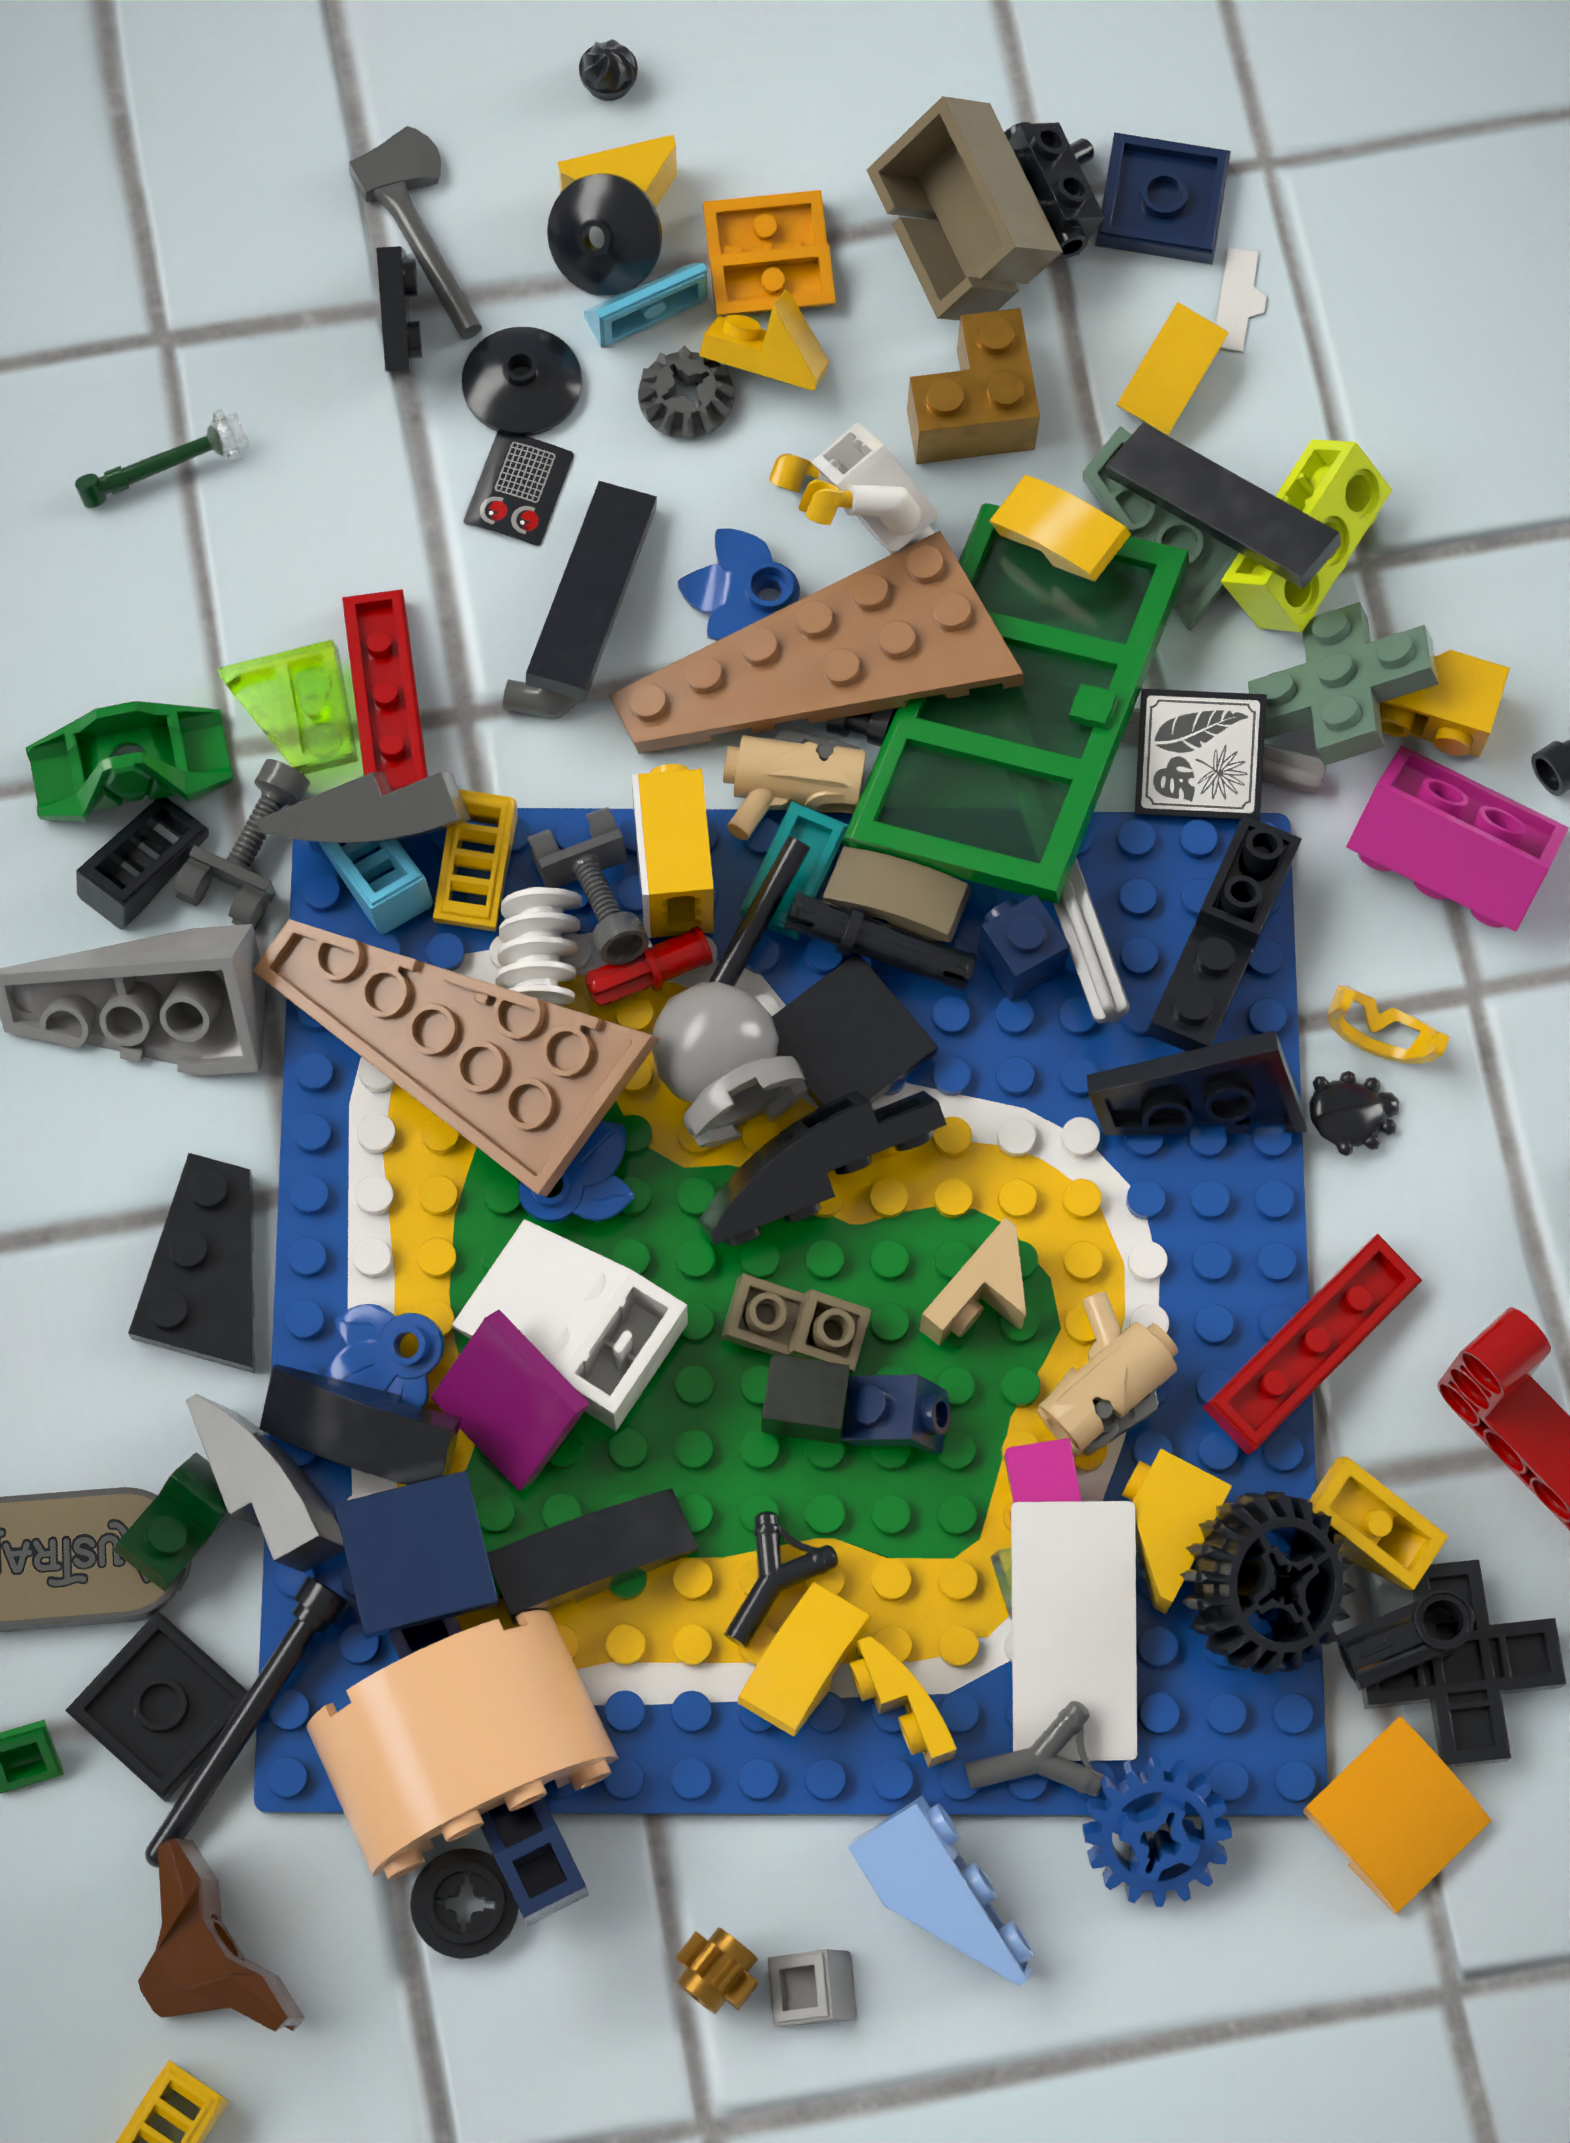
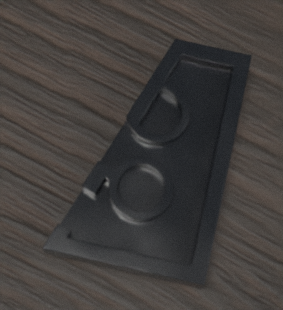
M1276 1030L1086 1075L1088 1095L1105 1135L1183 1134L1191 1125L1224 1124L1226 1134L1250 1133L1251 1124L1283 1123L1284 1133L1307 1132L1305 1113Z
M188 1153L128 1332L132 1340L255 1373L253 1317H255L253 1291V1175L250 1169Z

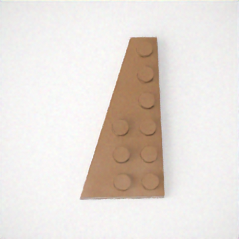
M938 531L609 694L637 752L642 754L709 742L713 740L716 734L751 728L753 734L776 730L775 724L805 718H808L809 723L906 707L909 700L939 694H946V699L970 695L969 689L1002 683L1003 689L1025 685L1022 670L942 532Z
M288 919L252 970L536 1194L545 1197L551 1192L660 1039L651 1034L574 1011Z

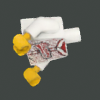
M858 422L813 461L788 453L780 455L775 460L769 478L770 482L774 485L800 493L806 475L816 478L807 485L798 507L800 511L806 512V517L811 521L823 525H831L838 506L843 507L847 515L856 516L872 536L891 554L936 533L929 524L937 518L939 514L887 447Z

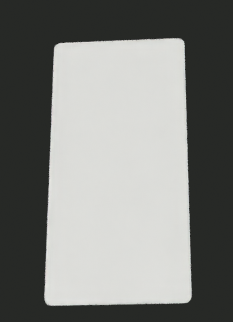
M1131 1501L1015 1502L1011 1507L1013 1752L1030 1748L1057 1718L1058 1713L1071 1701H1078L1088 1709L1090 1714L1089 1719L1083 1725L1084 1746L1089 1760H1133L1137 1756L1135 1505ZM1076 1734L1057 1754L1058 1756L1070 1761H1081L1077 1751Z

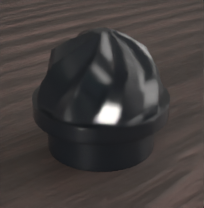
M613 39L603 43L595 42L583 54L579 63V76L582 84L594 97L604 101H613L625 96L636 82L638 75V65L633 53Z

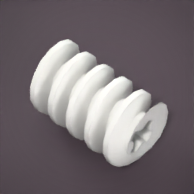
M531 887L516 891L503 899L501 902V913L505 920L499 927V936L504 944L497 951V960L502 966L495 976L497 986L559 1006L575 1002V993L567 988L559 987L558 982L575 979L577 970L574 966L559 961L560 958L573 957L578 954V944L572 940L561 938V935L575 933L580 930V920L574 916L563 914V911L577 909L582 906L581 895L560 888Z

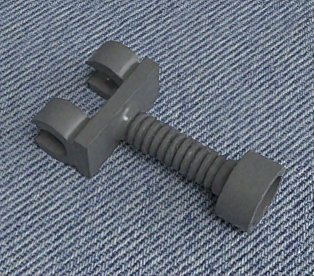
M266 759L254 781L256 787L261 790V798H259L258 803L255 805L256 809H253L252 814L249 816V820L246 822L247 825L243 827L244 830L241 831L237 839L238 841L235 842L232 852L229 853V857L226 859L221 858L194 845L189 854L190 858L180 869L172 889L177 892V898L198 906L204 899L213 877L240 889L229 911L228 916L233 918L231 923L235 925L253 924L254 930L260 924L268 903H271L276 894L271 880L249 870V867H251L252 862L255 860V856L258 854L257 851H260L264 843L263 840H266V835H268L267 833L260 832L255 820L279 811L285 805L291 806L300 802L310 785V781L302 773L285 763L273 759Z
M605 807L585 815L591 826L588 830L592 839L559 851L549 829L526 837L532 848L530 850L531 856L540 876H542L545 887L558 888L579 880L599 922L592 932V939L601 959L609 965H623L642 955L649 944V938L636 914L621 912L602 870L628 861L623 836L616 825L610 809Z

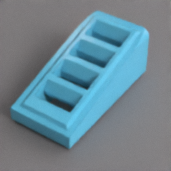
M397 840L347 843L342 847L338 843L317 841L365 915L380 934L388 933L432 906L433 900L426 878ZM380 846L381 849L379 851L373 853L372 855L366 857L358 863L353 864V861L357 860L358 858L364 856L365 854L373 851L374 849ZM394 867L395 870L370 884L367 883L369 880Z

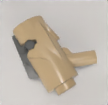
M790 729L781 730L774 739L742 735L740 747L728 746L723 783L734 784V797L745 798V800L728 823L727 829L738 839L748 840L768 810L783 809L790 805L791 802L819 813L844 812L854 814L861 796L866 751L861 750L860 747L833 739L826 740Z
M1106 1292L1091 1295L1082 1301L1096 1338L1088 1352L1089 1361L1078 1371L1072 1366L1053 1392L1038 1405L1040 1408L1037 1409L1041 1420L1057 1440L1070 1438L1072 1453L1076 1457H1079L1082 1453L1086 1456L1092 1455L1153 1415L1159 1406L1156 1389L1177 1372V1365L1173 1357L1178 1354V1348L1170 1336L1155 1323L1146 1328L1142 1324L1135 1322L1121 1333Z

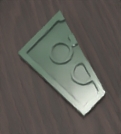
M1120 426L1083 471V481L1106 514L1126 526L1131 533V537L1188 550L1189 566L1173 609L1187 629L1191 631L1225 589L1221 580L1239 552L1108 477L1106 464L1132 435ZM1146 569L1152 578L1154 570Z

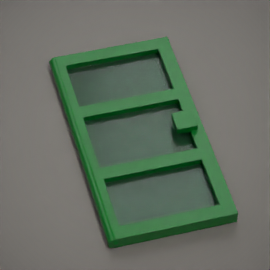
M985 503L979 509L958 562L1022 670L1025 685L1003 689L1002 683L969 689L970 695L946 699V694L909 700L906 707L897 708L842 842L846 847L891 855L930 867L953 877L1030 897L1036 894L1041 900L1058 904L1187 572L1189 552L1186 549L1130 536L1094 582L1052 566L1040 550L1000 536L989 521L1000 506Z

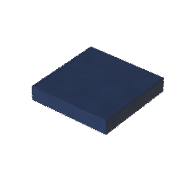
M1114 132L1101 209L1105 218L1098 226L1095 246L1212 265L1231 151Z
M467 1470L334 1504L366 1639L499 1605Z

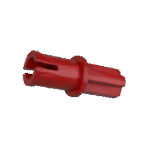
M696 926L686 933L647 947L642 955L623 965L606 964L588 971L585 975V982L588 993L597 1006L604 1007L650 987L655 992L663 989V982L701 966L712 964L713 956L704 933Z

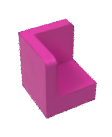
M1070 1438L1009 1447L1006 1450L1004 1458L1012 1496V1505L1015 1502L1081 1501Z

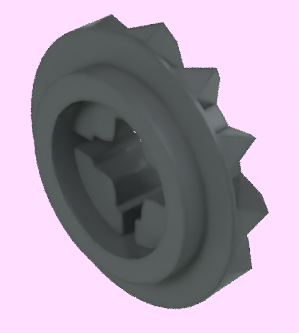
M685 345L678 352L668 355L660 352L656 361L648 369L643 368L639 384L638 400L645 419L661 433L675 438L692 439L713 432L726 421L734 403V386L727 365L722 366L717 361L700 357V353L691 352ZM675 377L679 381L683 380L688 386L696 383L699 384L697 387L698 407L693 400L689 401L685 395L673 397L676 394Z

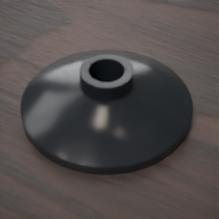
M598 173L575 180L559 194L549 215L547 237L553 260L561 273L572 284L586 292L596 295H616L629 291L641 284L650 275L658 261L662 246V228L657 210L648 195L639 186L624 177L615 174ZM593 226L601 229L604 234L605 240L601 248L595 247L590 241L589 232Z
M511 327L487 336L470 352L462 371L463 396L472 414L485 426L507 435H535L554 428L571 414L579 400L582 389L581 368L572 349L556 335L533 327ZM518 367L531 369L524 375H516L511 372L512 369Z

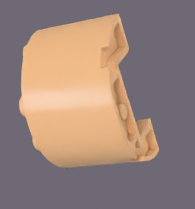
M531 1610L522 1612L516 1616L520 1626L505 1631L499 1619H495L433 1643L386 1666L347 1689L346 1692L351 1703L339 1712H337L334 1704L330 1703L323 1706L309 1720L307 1731L373 1877L385 1872L388 1880H392L419 1868L426 1862L422 1853L435 1848L431 1838L442 1833L446 1842L463 1837L484 1824L481 1814L506 1803L509 1811H515L528 1806L547 1794L544 1784L552 1780L555 1781L558 1788L571 1782L574 1790L577 1791L603 1780L612 1773L608 1764L619 1758L549 1611Z

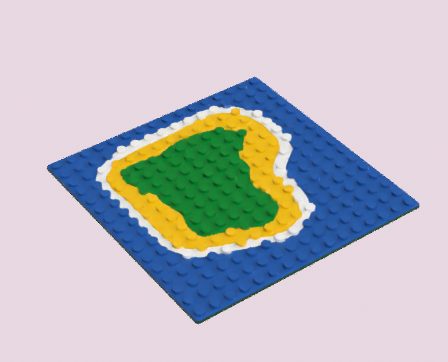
M517 808L518 819L502 901L507 895L531 887H545L542 876H540L531 856L530 850L532 848L526 837L549 829L559 851L592 839L588 830L591 826L585 815L603 808ZM609 808L623 836L628 861L602 870L621 912L636 914L643 926L633 809ZM706 809L714 888V933H704L711 949L713 963L663 982V989L655 992L650 987L604 1007L597 1006L587 990L585 975L588 971L606 965L601 959L592 939V932L599 922L579 880L558 887L576 892L582 896V906L577 909L563 911V914L574 916L580 920V930L575 933L561 935V938L572 940L579 947L577 955L560 958L559 961L570 964L577 970L575 979L558 982L559 987L567 988L575 993V1002L563 1005L562 1007L652 1035L655 1021L669 998L699 982H709L743 917H740V908L787 810H768L749 839L741 840L732 835L727 829L728 823L738 809ZM881 810L877 822L1038 863L1020 811ZM844 812L821 813L848 825L853 814ZM1093 812L1076 857L1129 1002V1012L1122 1016L1121 1021L1111 1024L1107 1022L1099 1024L1093 1019L1070 951L1068 952L1063 972L1010 1002L977 951L981 925L985 923L984 917L994 907L1009 899H1016L1019 904L1030 896L957 878L969 884L971 893L952 941L937 942L968 953L977 954L970 980L966 979L968 984L963 993L944 984L862 956L938 1046L936 1055L871 1103L873 1110L925 1091L939 1101L947 1125L930 1131L932 1139L921 1146L904 1151H896L893 1146L872 1154V1163L858 1171L843 1175L836 1174L835 1170L827 1172L835 1197L820 1202L821 1210L818 1213L795 1222H785L784 1217L760 1226L761 1234L756 1238L735 1246H725L724 1241L714 1245L703 1233L699 1219L718 1191L741 1165L765 1143L788 1126L819 1108L807 1092L795 1105L771 1122H769L765 1113L762 1112L745 1123L738 1125L737 1128L742 1135L741 1138L716 1147L701 1148L683 1123L685 1112L692 1104L673 1095L657 1076L651 1051L601 1120L619 1123L626 1128L627 1143L625 1154L613 1175L629 1186L634 1193L633 1201L615 1217L604 1221L593 1222L572 1215L560 1222L545 1223L532 1218L522 1207L518 1193L520 1180L286 998L271 1371L275 1364L325 1376L328 1366L336 1354L348 1346L336 1329L335 1319L357 1305H380L395 1316L405 1313L422 1314L432 1319L439 1326L444 1338L443 1357L436 1369L428 1374L429 1397L424 1408L445 1413L430 1397L470 1340L453 1329L452 1324L524 1219L633 1270L687 1304L688 1325L618 1430L614 1431L584 1412L535 1481L521 1491H518L460 1428L458 1431L449 1475L467 1470L487 1553L575 1518L671 1488L698 1546V1551L578 1603L573 1599L547 1610L551 1613L619 1758L608 1764L612 1772L609 1776L584 1789L575 1791L571 1782L560 1788L557 1787L554 1780L544 1784L547 1794L543 1799L552 1815L891 1816L923 1795L930 1808L940 1804L949 1816L1091 1817L1086 1806L1088 1798L1106 1799L1103 1790L1096 1797L1081 1794L1073 1788L1037 1774L971 1790L964 1764L1013 1752L1011 1521L1009 1516L1013 1502L1004 1455L1009 1447L1057 1440L1041 1420L1037 1409L1040 1408L1038 1405L1053 1392L1072 1366L1078 1371L1089 1361L1088 1352L1096 1338L1082 1301L1091 1295L1106 1292L1121 1333L1135 1322L1142 1324L1146 1328L1155 1323L1173 1340L1178 1348V1354L1173 1357L1177 1365V1372L1156 1389L1159 1406L1153 1415L1092 1455L1086 1456L1084 1453L1079 1457L1073 1455L1081 1501H1131L1121 1495L1139 1460L1152 1466L1160 1449L1232 1485L1224 1503H1237V1497L1245 1493L1265 1494L1266 1491L1284 1492L1285 1496L1301 1497L1309 1501L1316 1490L1313 1392L1249 1455L1202 1408L1309 1300L1302 1132L1284 1133L1283 1123L1251 1124L1250 1133L1226 1134L1224 1124L1191 1125L1183 1134L1105 1135L1088 1095L1086 1075L1184 1052V1050L1148 1036L1146 1033L1241 819L1135 814V812ZM1260 813L1259 821L1291 834V825L1287 816L1280 813ZM467 821V822H466V823H470V824H476V825H483V826H490V827H496V828H498V825H494V824L480 823V822H474V821ZM447 828L429 834L397 840L426 878L433 904L428 910L386 934H380L373 926L317 841L293 839L290 895L291 920L496 985V973L502 968L497 960V951L504 944L499 936V927L505 920L501 913V908L496 932L433 921ZM463 841L461 849L494 854L495 846ZM338 843V844L342 847V846L346 845L347 843ZM380 846L374 849L373 851L365 854L364 856L358 858L357 860L353 861V864H356L359 861L365 859L366 857L372 855L373 853L379 851L381 849ZM840 851V853H839V855H838V857H837V859H836V861H835V863H834V866H833V868H832V870H831V872H830V874H829V876H828V878H827V880H826V882H825V885H824V887H823V889H822V891H821V893H820V895H819V897H818L819 900L824 901L823 898H822V897H823V894H824V892H825V890H826V887H827V885H828V882H829V880H830V878H831V875H832V873H833V871H834V868H835L836 863H837V861H838V859H839V856H840V854H841V851ZM1291 864L1212 1045L1276 1030L1301 1102ZM394 867L369 880L367 883L370 884L395 870ZM458 867L456 875L490 880L491 872ZM453 891L451 900L486 906L487 896ZM1040 899L1063 934L1053 903ZM873 918V919H876V920H878V921H881V922H884V923L888 924L887 920ZM767 928L735 987L749 990L773 1016L855 953L850 952L849 956L846 957L836 953L837 946L801 934L797 941ZM676 936L649 938L648 947ZM559 1181L547 1198H553L560 1194L563 1186ZM1007 1217L1016 1225L1026 1307V1317L1022 1329L1015 1327L980 1298L978 1302L984 1307V1310L970 1329L960 1338L951 1332L942 1344L938 1346L919 1330L922 1313L1004 1218ZM744 1273L804 1294L813 1289L872 1309L855 1371L849 1373V1376L918 1374L946 1389L951 1409V1422L948 1431L944 1434L942 1453L928 1454L914 1446L854 1447L842 1441L845 1406L839 1444L761 1432L770 1359L773 1355L720 1339L737 1278ZM413 1333L407 1334L400 1344L401 1352L406 1358L414 1356L419 1348L418 1339ZM268 1434L271 1439L285 1449L311 1479L332 1511L338 1526L335 1503L406 1486L405 1484L368 1474L320 1457ZM772 1511L778 1515L779 1525L797 1541L816 1548L825 1545L833 1547L838 1556V1566L828 1570L823 1575H817L781 1591L747 1648H743L725 1637L724 1633L758 1579L754 1518L760 1512ZM1270 1530L1264 1534L1269 1544L1276 1545L1280 1552H1285L1290 1548L1285 1539L1275 1530ZM264 1537L259 1674L296 1618L291 1614L298 1603L293 1597L307 1575L350 1601L352 1606L338 1627L331 1624L325 1635L318 1632L256 1728L254 1804L259 1811L265 1814H344L307 1731V1724L327 1704L333 1703L337 1712L349 1705L351 1701L346 1692L347 1689L400 1660L388 1634L366 1639L345 1550L303 1573L275 1562ZM780 1537L782 1564L806 1554V1552L792 1547ZM1136 1556L1137 1756L1133 1760L1090 1761L1094 1770L1120 1783L1126 1779L1123 1768L1124 1762L1130 1761L1137 1771L1141 1773L1148 1771L1150 1756L1158 1755L1162 1770L1170 1772L1178 1759L1186 1761L1189 1781L1203 1772L1209 1776L1212 1785L1209 1795L1221 1794L1227 1811L1221 1817L1308 1818L1303 1813L1304 1808L1328 1786L1322 1644H1320L1321 1659L1313 1660L1312 1662L1301 1661L1300 1669L1289 1673L1277 1671L1276 1673L1272 1672L1270 1675L1253 1673L1251 1669L1234 1668L1229 1663L1224 1662V1656L1215 1655L1210 1650L1205 1649L1208 1635L1198 1634L1190 1628L1199 1614V1610L1189 1609L1181 1602L1194 1593L1193 1583H1189L1184 1579L1167 1613L1164 1614L1153 1608ZM1196 1559L1193 1561L1190 1569L1195 1568ZM495 1580L494 1584L499 1605L455 1616L462 1631L495 1619H499L504 1631L520 1626L519 1623L513 1625ZM813 1582L870 1614L868 1630L861 1639L868 1636L874 1638L896 1656L920 1682L934 1702L957 1748L953 1759L928 1768L923 1753L911 1755L904 1740L898 1717L907 1714L905 1706L903 1705L879 1714L873 1698L866 1701L861 1700L849 1668V1663L858 1660L856 1654L857 1644L833 1674L830 1691L795 1737L738 1704V1696L759 1660ZM1253 1613L1246 1618L1252 1628L1260 1635L1272 1631L1268 1620L1260 1619L1258 1614ZM1073 1761L1084 1766L1082 1761ZM1186 1801L1184 1817H1200L1196 1809Z

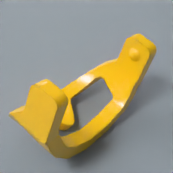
M1338 985L1327 1013L1330 1027L1343 1040L1365 1052L1386 1060L1406 1064L1429 1063L1444 1054L1450 1036L1438 1032L1424 1021L1395 1008H1390L1379 1014L1374 998L1349 986ZM1352 1001L1363 1006L1366 1023L1371 1032L1382 1030L1389 1024L1397 1021L1420 1032V1035L1409 1049L1392 1046L1372 1039L1353 1028L1345 1021V1013L1348 1012Z

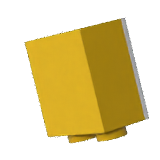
M665 764L653 768L650 773L631 774L643 926L648 938L678 936L696 926L703 933H714V888L702 769L688 770L684 765Z

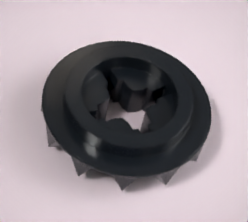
M454 1849L435 1857L420 1872L411 1892V1916L420 1937L434 1951L459 1960L490 1954L511 1935L519 1912L516 1901L495 1857L477 1849ZM465 1875H470V1885L473 1886L475 1898L485 1900L486 1904L495 1905L494 1908H484L483 1911L472 1912L470 1923H466V1933H460L461 1925L458 1923L456 1911L446 1909L445 1905H436V1900L447 1901L448 1898L458 1897L461 1886L465 1884Z

